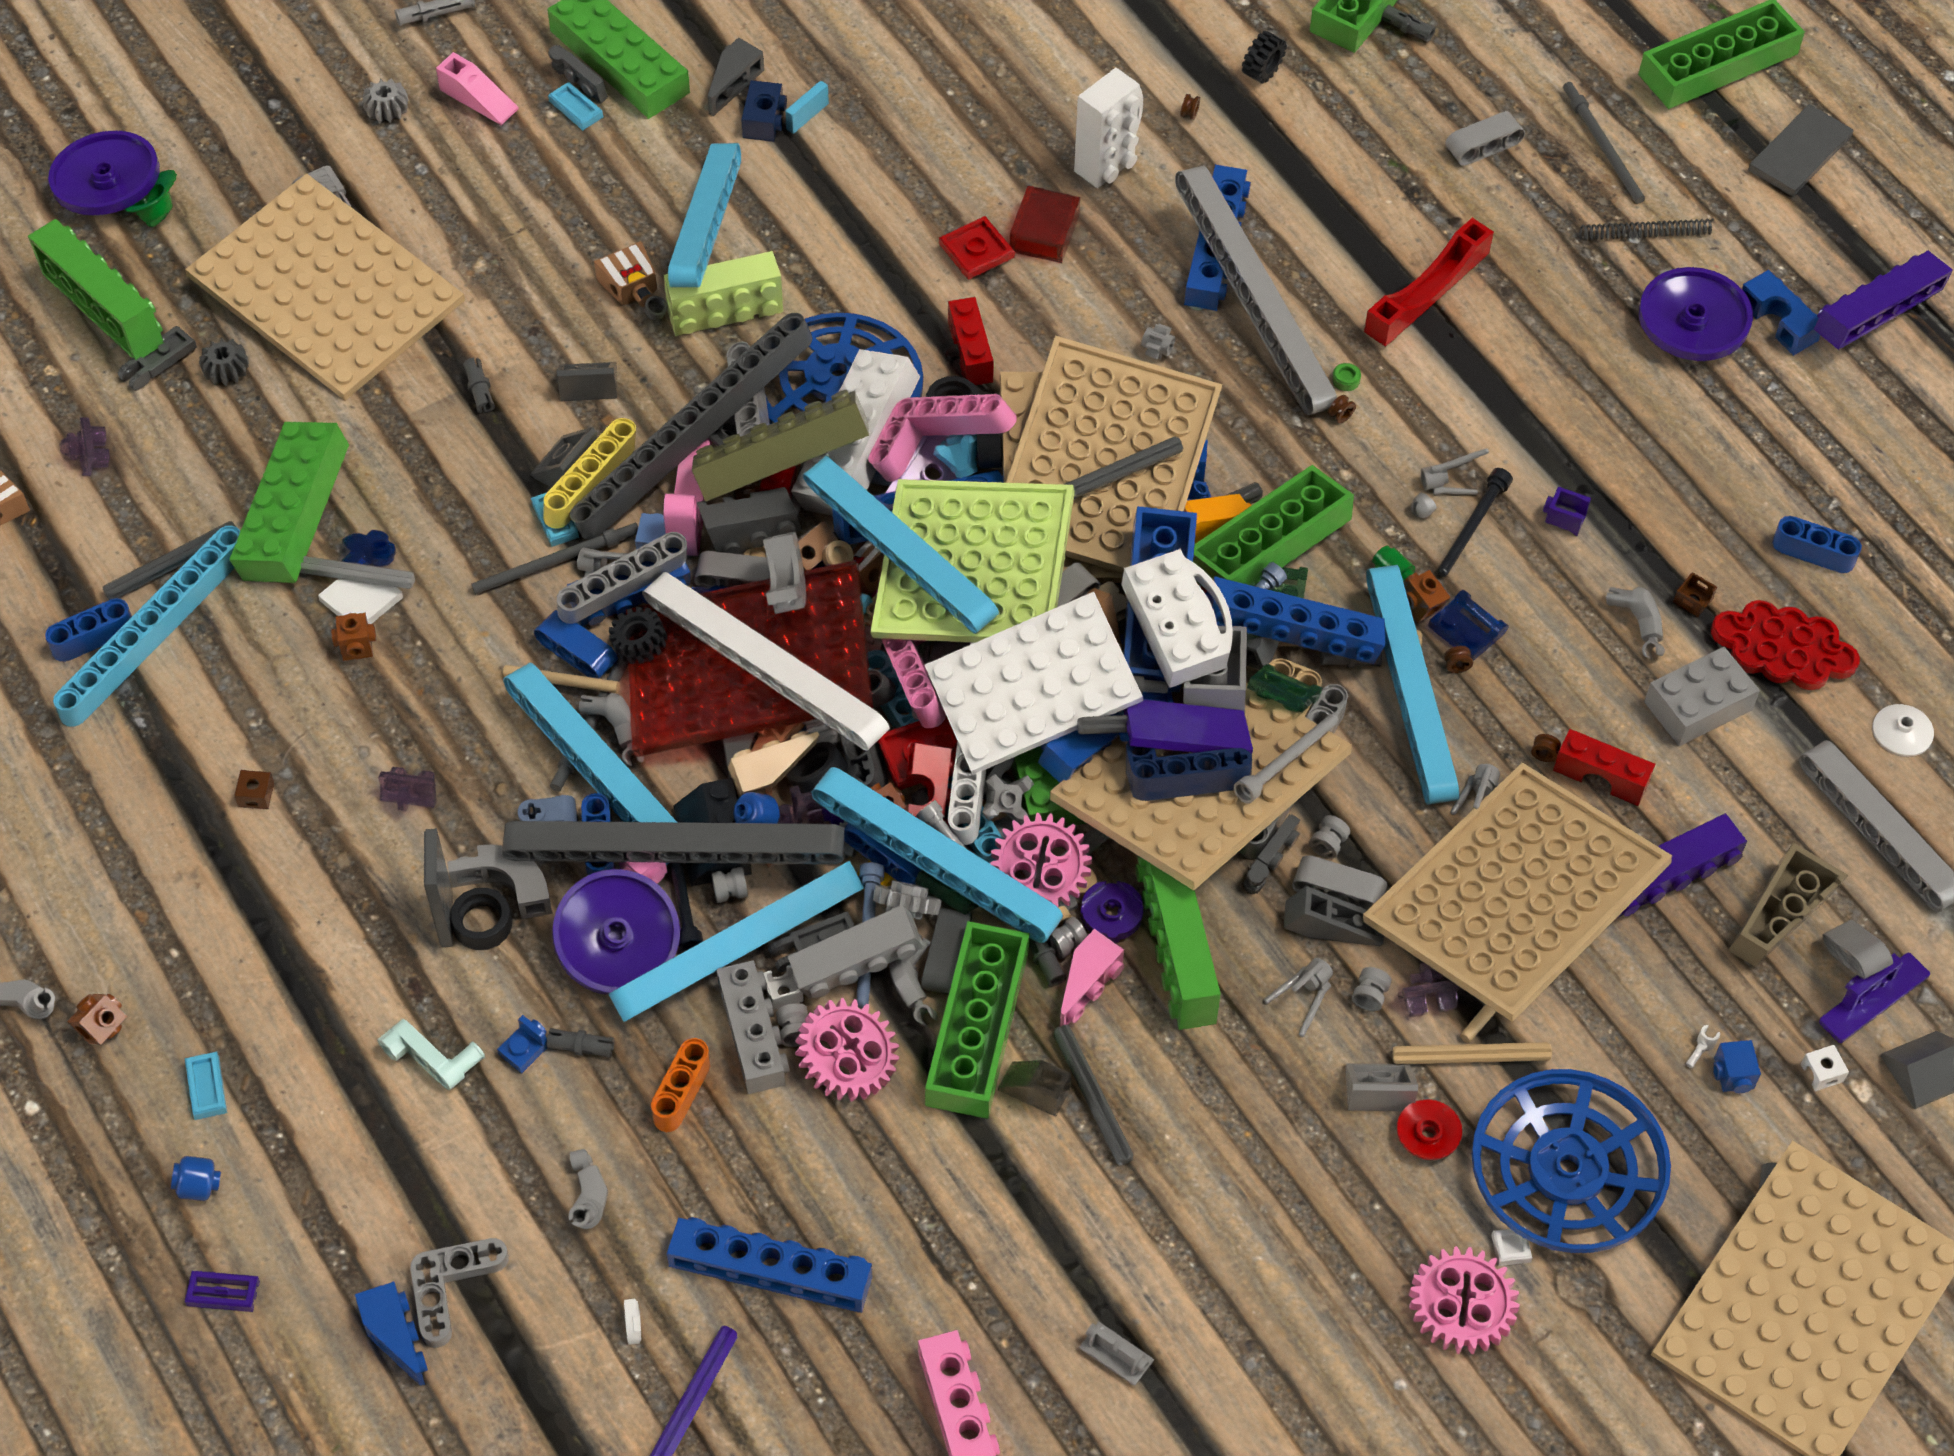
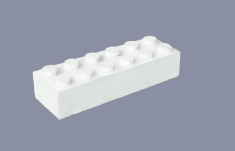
M859 349L839 392L848 390L849 393L855 390L868 420L869 436L805 461L791 491L805 511L833 516L832 508L807 485L803 478V474L825 456L832 459L866 490L868 489L876 472V469L868 460L869 454L895 405L902 399L911 397L920 378L909 357Z

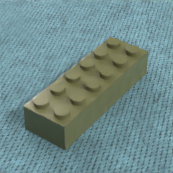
M848 390L840 391L832 395V400L822 404L820 401L810 403L804 407L805 411L795 415L793 412L783 414L777 418L778 422L768 426L766 423L756 425L750 429L751 433L741 437L739 434H734L724 439V444L714 448L712 445H707L697 450V455L693 456L692 472L705 501L869 436L868 420L855 390L849 393Z

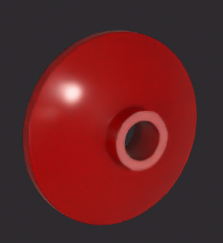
M1423 1099L1409 1104L1401 1112L1397 1122V1135L1402 1146L1412 1155L1424 1160H1439L1451 1155L1458 1148L1462 1138V1124L1456 1112L1448 1105L1437 1100ZM1428 1131L1431 1132L1434 1137L1429 1138L1424 1136L1422 1133Z

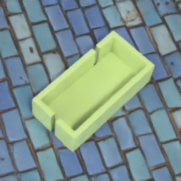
M773 251L707 265L700 287L671 288L668 274L664 275L667 311L675 336L691 334L709 328H718L736 322H744L754 319L756 314L759 317L783 312L781 274Z

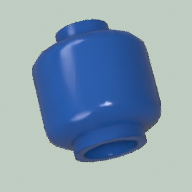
M747 792L741 795L734 806L735 823L777 824L780 818L777 801L767 794Z
M184 1156L181 1158L180 1163H174L170 1189L175 1190L176 1196L180 1199L206 1201L210 1197L212 1190L218 1191L221 1171L214 1170L215 1164L210 1158Z

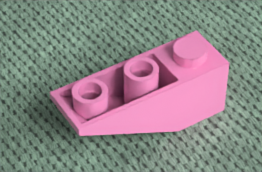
M453 52L436 67L440 91L494 122L502 125L518 110V106L475 64Z
M1093 929L1074 950L1060 1013V1027L1065 1024L1068 1025L1070 1022H1077L1082 1016L1087 1003L1090 1000L1096 1001L1104 991V985L1109 979H1116L1124 968V949L1096 929Z

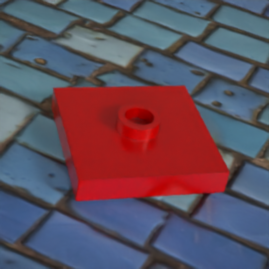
M986 216L939 237V245L968 280L1015 258L1013 248Z

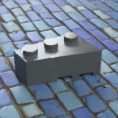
M786 487L750 493V498L733 500L732 496L724 497L722 503L707 505L705 501L697 502L716 552L742 554L748 549L764 546L763 540L767 537L802 530Z

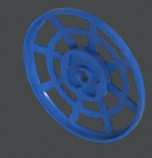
M828 313L805 318L808 326L834 321H844L845 323L843 327H826L812 331L813 340L808 347L814 352L808 357L807 361H792L779 373L780 385L786 397L774 407L771 406L767 397L766 402L769 423L773 424L778 422L777 418L793 405L798 410L805 411L804 407L808 404L802 398L809 393L826 402L832 400L831 396L839 392L860 349L850 345L853 335L864 338L874 344V346L865 349L868 351L893 354L892 350L905 347L910 354L915 369L920 375L910 398L922 397L923 371L921 361L910 342L900 332L882 321L854 313ZM856 323L882 330L895 339L883 342L873 334L855 328ZM841 333L839 343L823 345L816 339L827 334ZM835 370H842L845 372L842 376H835L832 374V372ZM788 371H804L805 383L793 391L788 380Z
M1551 1069L1535 1072L1515 1080L1501 1089L1488 1103L1480 1116L1473 1136L1471 1153L1473 1172L1478 1188L1487 1205L1516 1234L1532 1243L1551 1250L1568 1253H1593L1608 1250L1628 1242L1640 1234L1653 1221L1665 1200L1670 1184L1671 1161L1669 1148L1664 1133L1654 1115L1641 1100L1626 1088L1610 1079L1590 1072L1573 1069ZM1550 1084L1579 1086L1575 1104L1553 1103L1537 1108L1527 1090ZM1592 1089L1618 1101L1632 1112L1638 1120L1621 1130L1607 1116L1588 1108ZM1516 1097L1524 1115L1510 1127L1504 1141L1485 1134L1496 1112L1506 1102ZM1555 1114L1573 1115L1570 1128H1557L1551 1131L1544 1122L1543 1117ZM1585 1119L1600 1125L1611 1134V1137L1599 1143L1593 1136L1583 1131ZM1531 1124L1539 1137L1532 1151L1513 1146L1518 1134L1527 1125ZM1645 1131L1649 1135L1657 1155L1658 1179L1638 1177L1637 1158L1630 1141ZM1482 1147L1500 1154V1170L1507 1190L1493 1196L1487 1188L1482 1173ZM1618 1148H1621L1625 1157L1627 1175L1609 1172L1607 1155ZM1510 1158L1528 1164L1531 1180L1518 1186L1515 1185L1510 1171ZM1570 1160L1576 1164L1577 1170L1575 1172H1567L1561 1168L1560 1162ZM1604 1185L1625 1188L1619 1200L1609 1210L1596 1197ZM1635 1190L1655 1192L1653 1202L1646 1214L1634 1227L1626 1232L1614 1218L1626 1208ZM1540 1191L1545 1197L1554 1201L1551 1216L1536 1209L1525 1197ZM1516 1202L1530 1216L1549 1225L1547 1238L1538 1236L1520 1226L1500 1207ZM1585 1203L1595 1216L1585 1220H1564L1567 1205ZM1603 1225L1614 1237V1239L1595 1244H1568L1560 1242L1562 1229L1584 1230Z

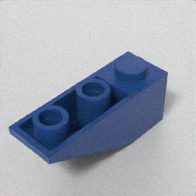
M391 1282L355 1294L368 1337L420 1386L425 1385L422 1372L428 1371L423 1352L416 1353L413 1342L419 1341L414 1321L407 1323L404 1312L410 1311L405 1291L398 1293L395 1282Z

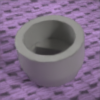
M1419 493L1411 503L1412 514L1419 518H1427L1437 509L1435 502L1424 493Z

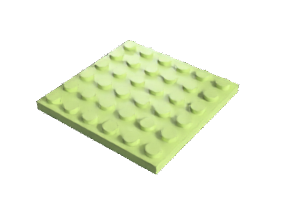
M898 479L892 513L986 594L998 608L999 615L978 633L971 632L884 555L870 631L872 638L976 643L1057 608L1075 493L1074 486L1065 484Z

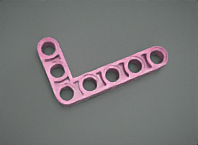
M998 394L904 398L893 408L869 454L868 460L886 481L892 482L903 475L923 436L1005 433L1015 425L1017 416Z
M709 438L678 464L674 494H665L664 498L666 533L678 532L686 538L688 556L699 555L703 519L697 502L705 501L692 472L693 456L697 455L696 451L700 448L712 445V441Z
M881 639L906 697L921 725L925 728L939 726L945 720L946 714L916 647L926 642V640Z

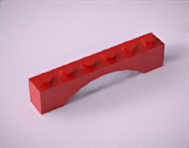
M1472 217L1454 233L1439 256L1415 281L1399 292L1384 295L1367 311L1364 333L1386 347L1490 253L1494 231Z

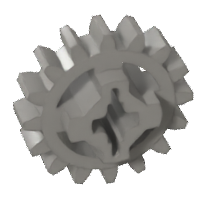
M892 880L891 886L888 887L876 885L873 895V901L887 905L886 912L904 905L913 918L922 920L923 914L939 915L942 902L941 899L928 895L929 888Z

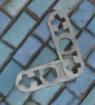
M489 1238L422 1252L413 1258L411 1262V1275L419 1330L426 1345L433 1348L442 1347L450 1341L452 1336L445 1283L501 1271L509 1261L508 1250L503 1241L497 1238ZM490 1250H496L498 1254L497 1260L490 1261L488 1257ZM478 1252L479 1265H476L473 1253ZM458 1255H465L469 1258V1263L465 1268L455 1269L451 1266L452 1259ZM429 1263L431 1266L430 1276L432 1282L426 1283L422 1271L423 1264ZM430 1292L438 1293L441 1296L439 1303L433 1307H427L422 1304L423 1297ZM437 1316L441 1330H439V1336L433 1337L430 1332L433 1329L430 1317Z

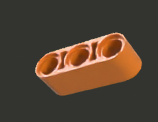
M691 1038L683 1042L652 1099L653 1121L656 1128L660 1131L672 1132L678 1129L711 1066L709 1050L703 1040ZM696 1055L702 1057L697 1061L689 1060L690 1057ZM679 1082L687 1083V1085L682 1088H677L674 1086ZM664 1109L673 1110V1112L668 1115L660 1114V1112Z

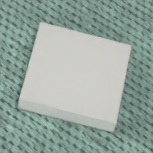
M360 560V561L357 563V564L368 565V564H367L366 562H364L363 560ZM338 578L321 592L318 597L319 601L337 616L366 612L368 624H372L403 598L401 590L393 586Z

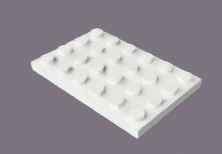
M1091 592L925 664L927 673L972 774L988 769L1077 730L1078 718L1110 716L1144 701L1095 592Z

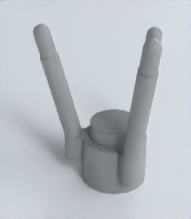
M1486 448L1439 465L1421 468V480L1424 489H1432L1434 495H1477L1478 491L1476 489L1443 487L1449 481L1447 470L1489 453V450Z
M583 547L578 555L577 568L578 570L585 571V576L606 566L607 559H619L629 553L602 552Z
M1491 764L1478 765L1474 776H1469L1467 785L1451 809V814L1455 815L1472 788L1477 793L1473 807L1478 809L1483 796H1488L1500 784L1498 783L1500 777L1499 769Z
M1314 958L1306 967L1303 966L1296 975L1264 998L1263 1002L1265 1004L1270 1003L1290 987H1292L1294 992L1302 986L1310 991L1318 989L1319 991L1299 1032V1036L1304 1037L1325 993L1331 988L1328 980L1333 975L1332 968L1326 961Z

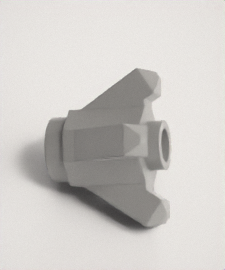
M994 774L986 781L988 790L986 793V805L982 813L990 821L1000 812H1005L1022 825L1024 823V815L1028 816L1021 807L1022 794L1031 789L1034 785L1033 781L1027 775L1010 784H1004Z

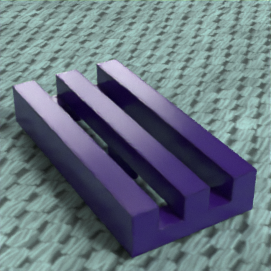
M192 1271L185 1304L189 1307L253 1312V1302L257 1297L256 1289L259 1287L260 1280L258 1276ZM197 1282L248 1286V1290L196 1285ZM194 1294H198V1295H209V1296H220V1297H232V1298H243V1299H246V1300L228 1299V1298H216V1297H205V1296H194Z

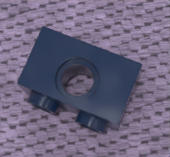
M750 81L741 119L743 138L775 141L776 132L782 129L783 116L781 111H785L787 107V95H783L782 84Z

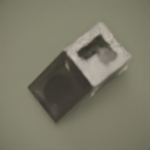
M1043 1060L1013 1061L998 1086V1091L1056 1117L1070 1092L1071 1073Z

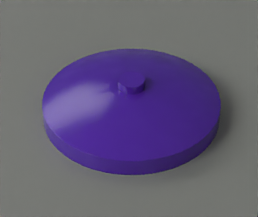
M103 131L82 137L64 148L53 161L49 170L48 180L55 199L62 207L83 215H105L126 209L144 198L158 180L160 164L155 149L145 138L126 131Z
M1683 267L1658 275L1646 286L1639 305V320L1648 338L1665 352L1687 360L1709 361L1726 357L1742 346L1752 326L1753 311L1745 292L1728 277L1709 269Z
M603 870L582 878L563 896L553 921V946L561 966L574 981L593 992L608 995L675 957L680 940L679 918L670 897L653 880L629 870Z

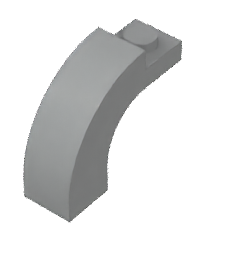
M796 531L765 538L763 543L771 580V588L766 593L768 605H773L775 614L804 608L806 605V584Z
M477 845L478 856H464L453 861H447L453 888L483 882L501 883L515 893L521 919L552 914L546 880L534 861L506 859L502 856V845Z

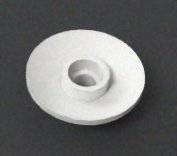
M1894 704L1887 706L1877 713L1873 721V735L1878 744L1886 751L1897 756L1912 757L1920 755L1930 747L1934 738V729L1929 718L1920 710L1909 705Z

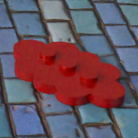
M1755 600L1748 603L1742 613L1735 611L1721 612L1715 617L1711 626L1713 639L1719 645L1732 649L1731 655L1746 673L1762 672L1768 680L1774 683H1786L1792 680L1798 687L1805 690H1816L1823 687L1829 677L1836 679L1851 677L1855 674L1860 663V656L1857 650L1852 645L1839 641V630L1831 620L1819 616L1808 618L1802 610L1796 607H1784L1778 610L1772 603Z

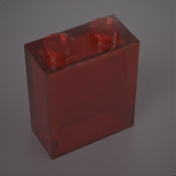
M1028 185L1010 231L1009 245L1015 253L1062 263L1080 215V197Z

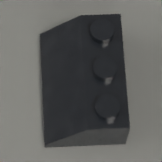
M732 778L700 784L673 805L676 821L678 823H735L733 813L737 797ZM686 863L691 887L712 883V872L721 871L727 874L733 868L742 867L744 876L752 874L751 863Z

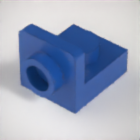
M524 1015L518 1019L519 1028L497 1049L498 1055L521 1074L547 1049L546 1029L537 1020L533 1019L530 1021Z

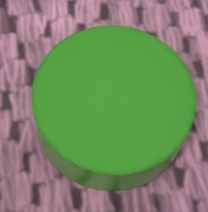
M1342 363L1334 368L1332 382L1336 388L1342 391H1352L1359 386L1361 371L1357 366L1351 363Z

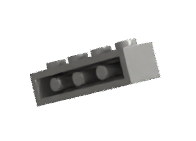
M901 905L789 955L788 959L799 990L810 999L825 996L829 993L830 989L839 985L852 984L858 980L859 976L868 972L881 971L887 967L888 963L897 959H908L914 956L916 951L924 948L912 914L904 905Z
M754 960L717 969L718 985L747 1093L752 1094L785 1086L784 1073L790 1072L786 1054H779L777 1045L782 1044L778 1025H771L770 1017H774L771 999H764L762 990L767 989L763 971L757 972Z

